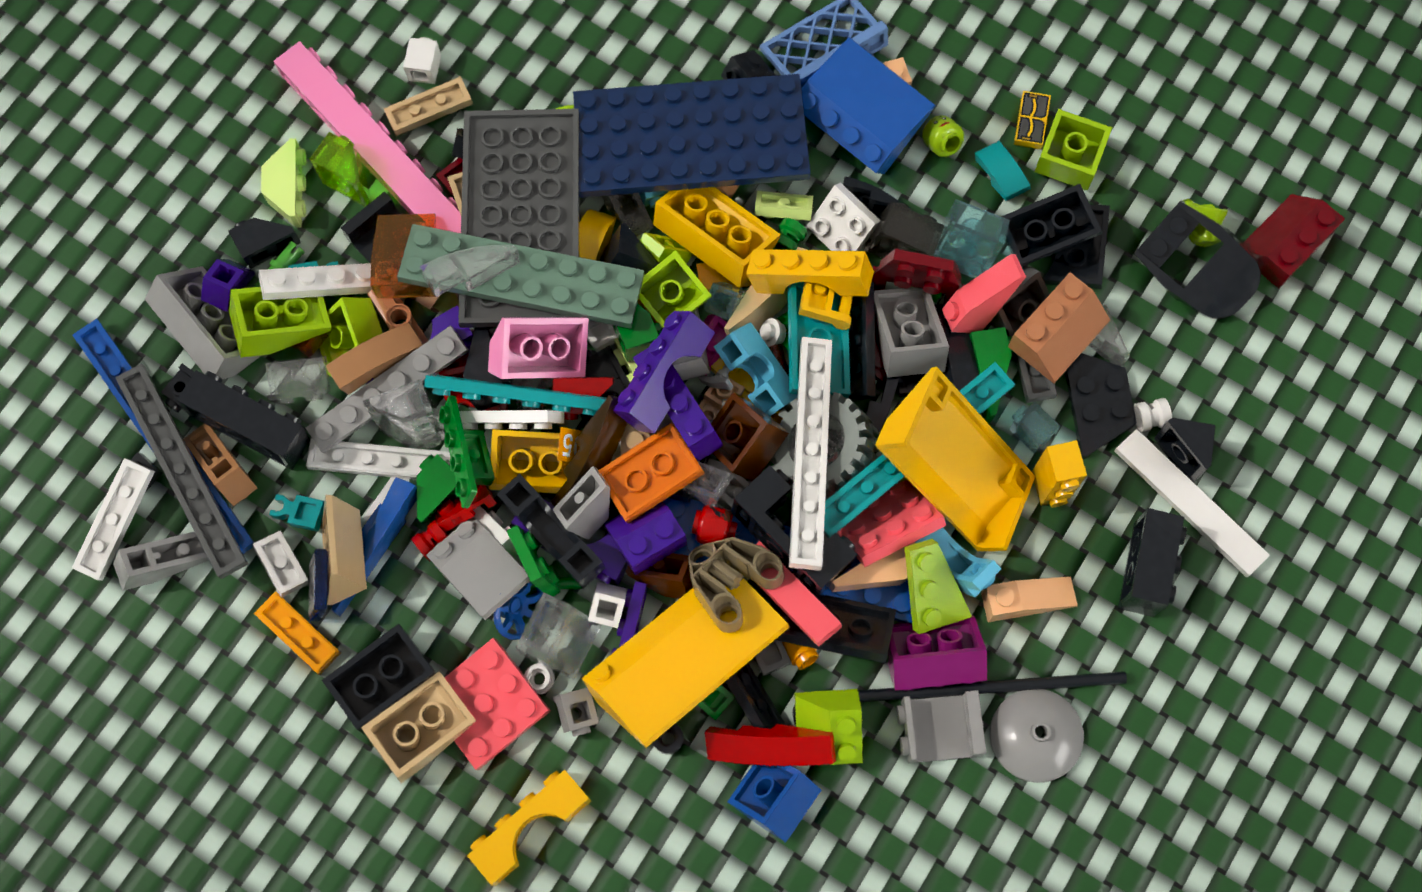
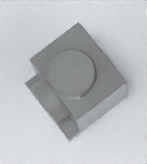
M588 688L553 697L564 733L572 731L573 737L591 732V725L599 723L593 698ZM572 708L577 709L579 712V717L576 720L572 718Z

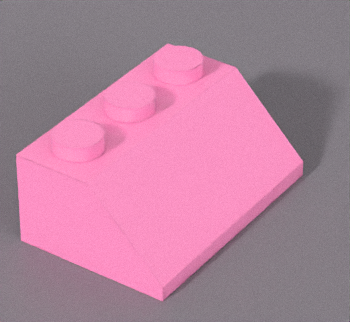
M502 318L489 343L488 372L501 379L585 377L589 318Z

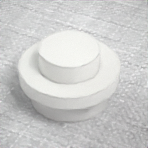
M769 318L762 324L759 334L767 346L772 348L783 343L786 337V328L778 319Z

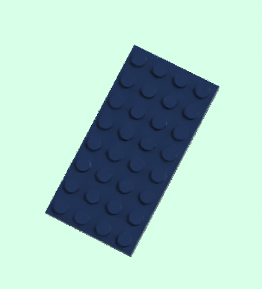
M800 74L573 91L574 109H579L580 198L810 180L811 173Z

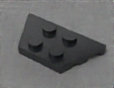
M1081 353L1065 371L1078 446L1082 459H1086L1091 453L1133 428L1137 422L1126 368Z

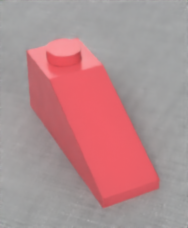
M1010 254L953 294L942 309L951 332L971 333L985 329L1026 278L1016 254Z

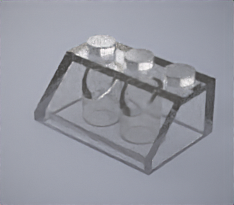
M421 379L363 401L364 407L384 435L418 449L434 448L444 440L445 431L439 421L436 407Z

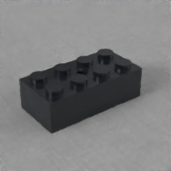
M195 370L177 399L187 414L293 470L310 442L305 432L306 428L300 425L302 421L289 413H286L284 416L274 411L276 407L263 399H259L258 402L248 397L249 393L239 386L233 385L230 388L222 383L223 379L210 371L203 374Z

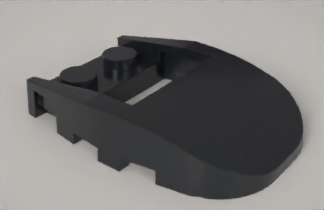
M1182 200L1134 252V255L1141 260L1149 272L1171 296L1199 314L1211 319L1227 318L1238 312L1254 295L1261 281V269L1257 259L1236 238V235L1210 217L1186 205ZM1200 223L1224 244L1183 288L1163 272L1160 267Z

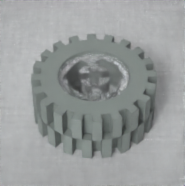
M836 392L833 393V396L830 394L828 447L834 452L831 456L827 453L825 501L878 458L874 454L875 452H881L875 446L879 432L872 425L871 419L850 399H845ZM797 398L790 402L793 407L791 411L787 412L783 408L778 414L783 418L780 425L789 434L770 460L774 464L771 467L775 471L780 469L789 478V485L792 487V490Z

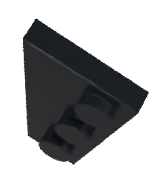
M1090 204L1103 234L1057 252L1049 272L1047 271L1043 279L1045 285L1058 286L1071 272L1088 287L1102 289L1109 205Z

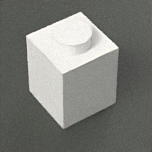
M426 37L419 39L409 38L403 65L408 81L435 84L441 59V52L437 41Z
M597 581L588 621L618 628L627 589Z

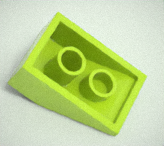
M261 287L230 290L229 314L240 358L269 355L327 333L332 329L323 296L263 300Z

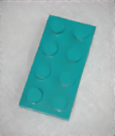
M805 282L793 283L788 286L789 394H798L800 343L802 337L832 340L830 394L833 396V393L836 392L847 399L850 396L849 329L840 330L835 328L833 324L799 315ZM836 292L834 293L831 309L834 311H838L841 296Z

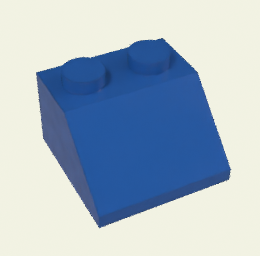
M752 765L727 802L763 829L786 843L821 792V789L801 771L792 766Z

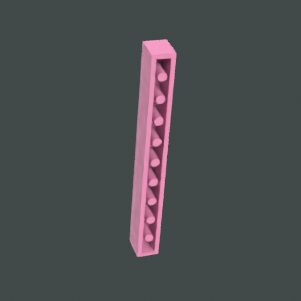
M299 41L274 60L280 75L419 225L461 233V215L456 201L452 197L447 199L441 193L443 189L433 177L429 180L424 175L425 169L417 159L411 161L406 155L408 152L399 140L393 141L389 137L390 132L381 121L376 123L371 118L373 115L369 108L363 102L358 104L354 100L355 95L346 84L341 86L336 81L338 77L328 65L325 68L320 63L321 59L313 48L307 49Z

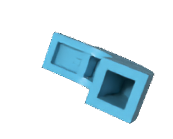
M944 528L915 541V543L933 539L939 544L960 591L969 596L976 597L982 590L988 588L995 581L996 574L1001 570L994 560L978 558L967 552Z

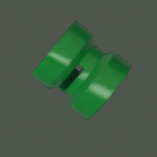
M784 218L779 225L780 231L778 233L781 234L780 239L773 250H796L799 242L805 239L808 233L807 229L794 219Z

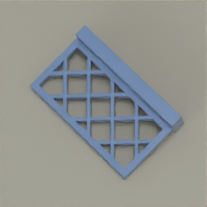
M836 0L761 44L760 51L781 75L791 74L787 70L788 63L803 64L801 69L792 73L800 74L802 89L807 80L841 46L832 44L833 36L850 37L870 54H874L888 45V27L882 20L877 22L858 0ZM850 4L855 10L854 14L839 13V9ZM822 19L832 20L831 28L818 27L816 25ZM837 20L852 22L850 30L835 28ZM856 22L867 23L870 26L864 31L854 30ZM800 32L810 33L808 41L794 40V36ZM814 34L829 35L828 42H813ZM776 46L787 47L785 55L774 54L771 49ZM792 47L806 49L805 57L790 56ZM811 49L825 51V54L818 59L809 58Z

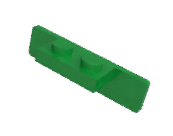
M450 395L445 405L440 408L439 421L444 425V443L449 448L451 456L450 470L455 474L456 496L460 497L462 508H469L477 494L476 485L491 486L495 477L484 431L463 429L456 396Z

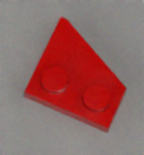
M476 485L477 494L469 508H462L460 497L453 501L447 500L437 509L438 513L434 516L437 524L444 532L474 517L476 514L474 510L481 504L485 503L488 508L497 504L487 485Z

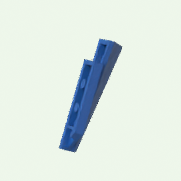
M396 477L383 503L378 505L362 528L366 579L406 523L405 517L417 501V486L413 483ZM355 595L334 604L332 611L341 617Z

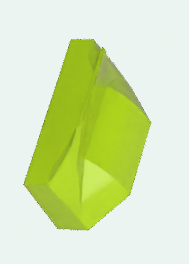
M644 232L640 239L641 243L658 263L662 262L675 250L686 264L693 255L668 236Z

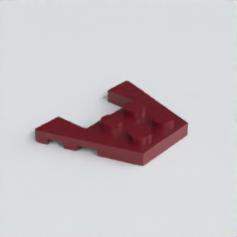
M896 248L880 260L878 267H872L874 270L872 278L874 291L885 290L886 282H892L899 288L908 289L911 286L922 288L928 294L946 293L944 304H946L953 294L965 285L961 284L962 276L955 260Z

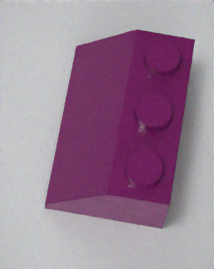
M974 615L971 618L922 634L916 633L913 630L912 624L909 623L893 625L887 656L895 691L987 681V649Z

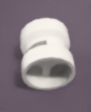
M1166 398L1155 399L1149 405L1146 402L1135 403L1133 406L1137 422L1136 427L1139 432L1150 431L1153 426L1162 428L1172 418L1171 408Z

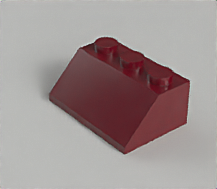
M1291 194L1242 244L1257 259L1261 274L1280 289L1337 230L1345 218L1323 200Z

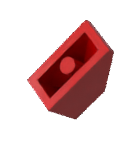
M614 377L553 378L554 391L599 397L614 384ZM571 407L570 412H564V420H577L578 414H582L583 408Z

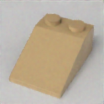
M439 671L361 728L402 784L430 763L472 726L476 720Z

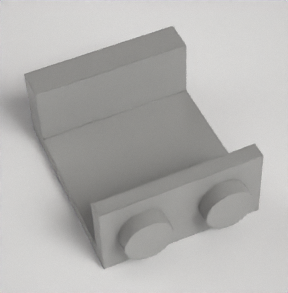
M978 690L966 691L963 695L913 700H910V696L903 697L901 705L897 706L898 724H904L905 737H900L902 756H907L908 763L983 757L986 754Z

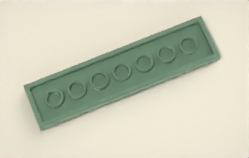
M412 224L397 278L399 282L571 317H586L591 321L632 329L643 283L644 270Z

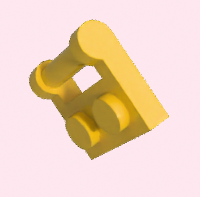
M805 282L798 314L833 324L835 328L840 330H847L851 325L852 318L849 314L853 296H841L839 309L834 311L831 309L835 291L821 284Z

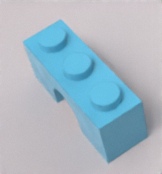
M751 322L733 331L714 346L730 371L735 368H741L751 376L755 389L748 395V398L754 406L767 415H774L790 404L791 401L798 398V394H789V376Z

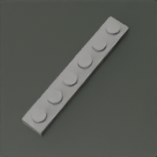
M450 325L306 427V430L320 451L326 453L425 383L426 375L438 374L469 352V349L454 327Z

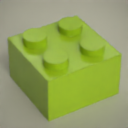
M1058 109L1034 172L1073 186L1080 184L1082 189L1088 191L1096 174L1112 127Z

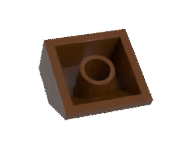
M733 392L711 423L724 445L712 454L732 473L753 481L761 474L789 433L772 417Z

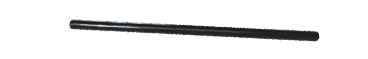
M1125 671L980 681L971 684L960 683L942 687L915 688L913 690L895 691L894 688L858 690L860 702L902 700L903 697L910 696V699L963 695L966 691L977 690L979 694L1115 685L1126 684L1127 675Z

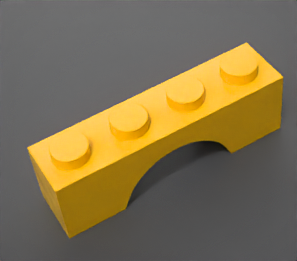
M753 249L746 275L756 293L784 294L785 289L793 283L812 282L826 286L840 296H869L874 270L866 251Z
M565 770L561 773L558 771L553 772L544 780L543 784L545 787L536 795L534 792L528 794L519 803L521 808L512 816L509 813L504 815L494 825L497 829L489 837H486L484 834L470 846L473 851L467 857L492 886L496 887L520 865L516 851L517 841L522 830L530 822L546 816L557 817L569 822L591 802Z

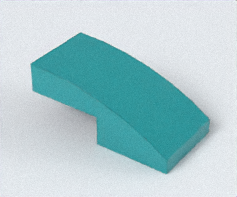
M1000 141L975 153L976 162L991 177L992 187L1005 201L1031 189L1021 168Z

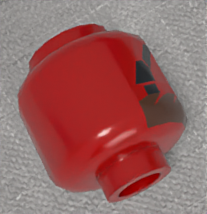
M705 505L702 511H696L691 533L696 534L695 538L698 543L706 544L735 537L738 523L732 521L733 514L731 510L713 505Z

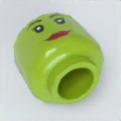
M939 115L929 120L925 125L922 139L924 144L936 155L948 157L961 148L964 141V132L962 127L949 116Z

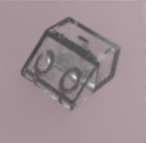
M543 593L516 649L520 655L575 680L602 625L588 621L589 616L575 607Z

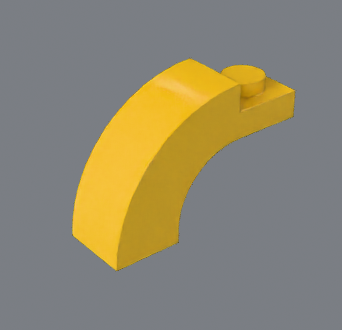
M592 209L586 211L579 223V257L600 261L604 249L611 240L616 221L615 216Z

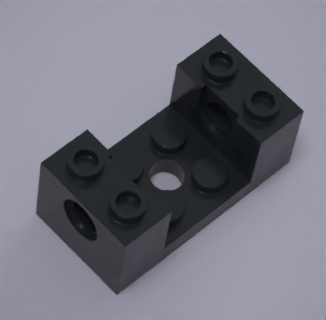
M769 466L734 498L731 512L758 541H761L772 553L777 555L782 564L818 598L830 586L832 581L840 577L851 566L857 556L854 552L856 548L847 537H840L835 532L823 543V563L820 571L789 568L790 538L783 532L785 530L784 525L772 515L787 502L788 497L786 495L791 491L792 487L789 485L790 480L780 469L775 471Z

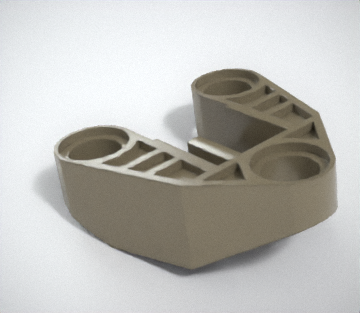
M734 537L702 544L693 549L688 557L695 596L715 625L725 633H732L740 629L744 620L739 602L725 586L730 590L733 588L737 589L743 576L748 580L751 579L762 588L771 590L778 588L784 581L782 562L777 555L762 546ZM699 557H709L703 562L695 563ZM768 568H774L778 571V575L773 579L765 578L761 574ZM726 611H734L737 614V618L729 623L722 621L720 616Z

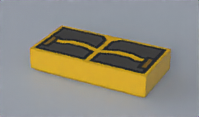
M1023 91L1014 145L1042 149L1051 95Z

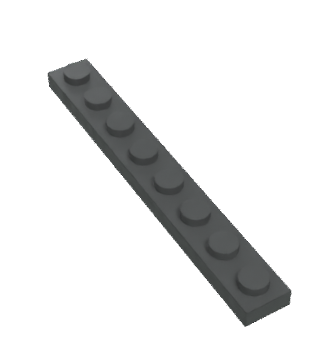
M141 363L115 377L217 576L223 579L248 565L146 367Z

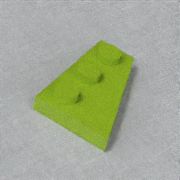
M929 539L904 547L913 630L918 634H922L971 618L972 615L939 544L935 540Z

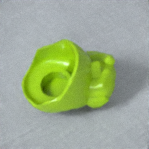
M1191 199L1183 200L1186 205L1205 214L1220 225L1228 212L1227 209L1215 208L1212 204L1199 205ZM1200 223L1189 234L1190 241L1197 246L1208 247L1221 242Z

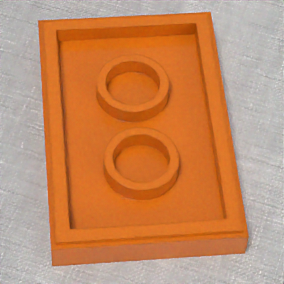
M672 422L598 470L610 486V497L627 524L705 474Z

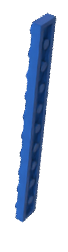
M95 319L72 335L151 448L115 378L132 369V366L102 323ZM191 453L242 553H246L253 548V543L255 542Z

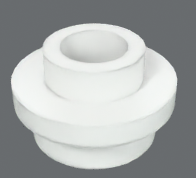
M542 663L533 664L524 674L527 681L539 695L550 691L555 682V675L552 669ZM537 674H544L545 681L541 685H537L534 682Z

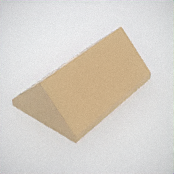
M325 495L321 529L327 605H334L367 589L360 510L333 495Z

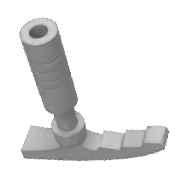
M726 364L723 369L718 370L714 377L706 375L698 377L704 385L712 388L732 390L734 387L728 379L730 370Z

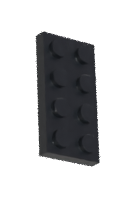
M820 595L817 599L841 622L842 628L818 647L772 600L771 607L790 627L775 640L886 663L896 609L829 595Z

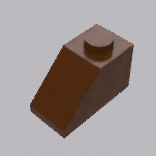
M672 553L637 575H634L629 565L625 571L628 576L638 582L647 584L648 588L661 596L680 599L693 588L688 555Z

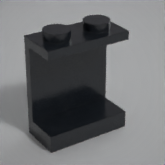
M384 191L340 228L346 239L369 263H376L377 270L381 276L392 284L389 276L399 272L412 224L396 209L392 199Z

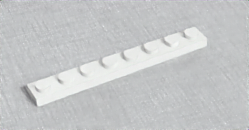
M802 337L800 343L789 568L820 571L823 563L832 340Z

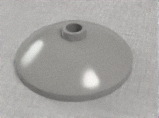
M1045 689L1025 690L1010 695L996 709L990 724V743L995 757L1009 773L1028 782L1042 783L1055 780L1065 775L1074 767L1083 749L1084 732L1077 712L1063 697ZM1036 727H1042L1045 730L1044 738H1039L1036 735Z

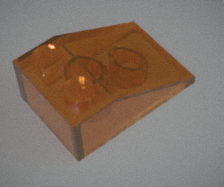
M435 213L378 215L371 255L370 283L377 298L435 297V289L399 282L397 278L412 224L436 228Z

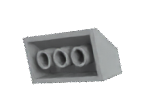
M203 266L156 275L145 300L204 374L210 371L222 379L234 377L262 356L240 358L229 311H223L201 301L202 281L207 273Z

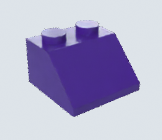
M663 501L628 524L621 514L604 523L634 575L639 574L687 545L686 534Z

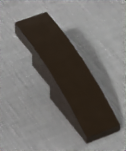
M609 395L576 438L575 442L580 449L563 470L567 481L551 500L554 507L592 466L600 470L611 462L627 425V422L613 411L618 403L617 397Z

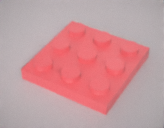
M908 480L894 485L837 532L840 537H847L856 548L854 550L857 554L856 558L866 567L945 527L946 523L943 515Z
M495 638L488 641L444 677L476 720L472 726L454 740L475 770L481 769L551 711Z

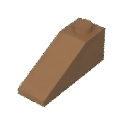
M203 424L183 439L210 480L233 507L257 489L255 483L211 427Z

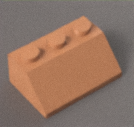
M1070 272L1013 334L1008 347L1054 384L1110 322V318L1095 292Z

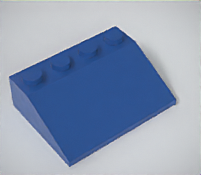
M850 37L807 80L801 89L804 116L872 171L879 174L887 172L936 106Z

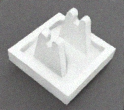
M838 183L831 189L806 227L831 251H860L881 220L842 183Z

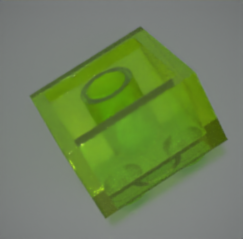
M329 132L310 157V161L323 184L366 207L371 203L365 169L360 161L359 154L354 149L355 145L349 138L343 135L338 137Z

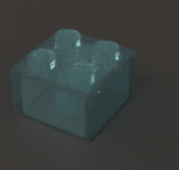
M956 199L935 237L930 256L955 260L960 273L976 278L991 268L1005 244L1010 220Z

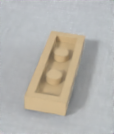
M460 76L384 108V111L395 135L398 136L468 107L473 103Z

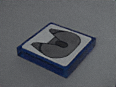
M315 549L309 561V621H320L327 610L328 551L326 549Z

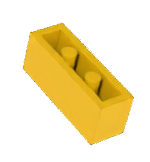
M1077 440L1047 446L1033 468L1032 473L1036 476L1034 484L1041 506L1050 504L1051 507H1059L1067 504L1068 500H1070L1086 478L1087 473Z

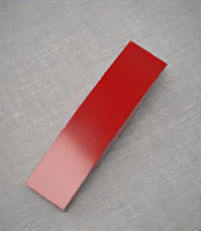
M776 724L772 729L743 725L739 730L710 726L704 731L708 760L766 766L824 765L836 762L833 732Z

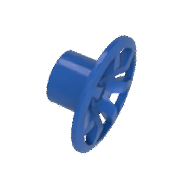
M530 581L493 613L496 629L503 637L509 640H518L526 637L535 629L542 617L545 606V594L536 587L537 593L525 596L530 592ZM539 600V607L537 613L528 608V604L536 603ZM527 616L534 619L529 627L524 630L525 623L522 617ZM501 617L505 618L503 625L501 622ZM513 622L515 623L517 634L507 632L513 625Z

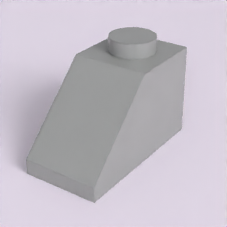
M592 466L552 510L566 530L589 540L609 518L610 486L598 469Z

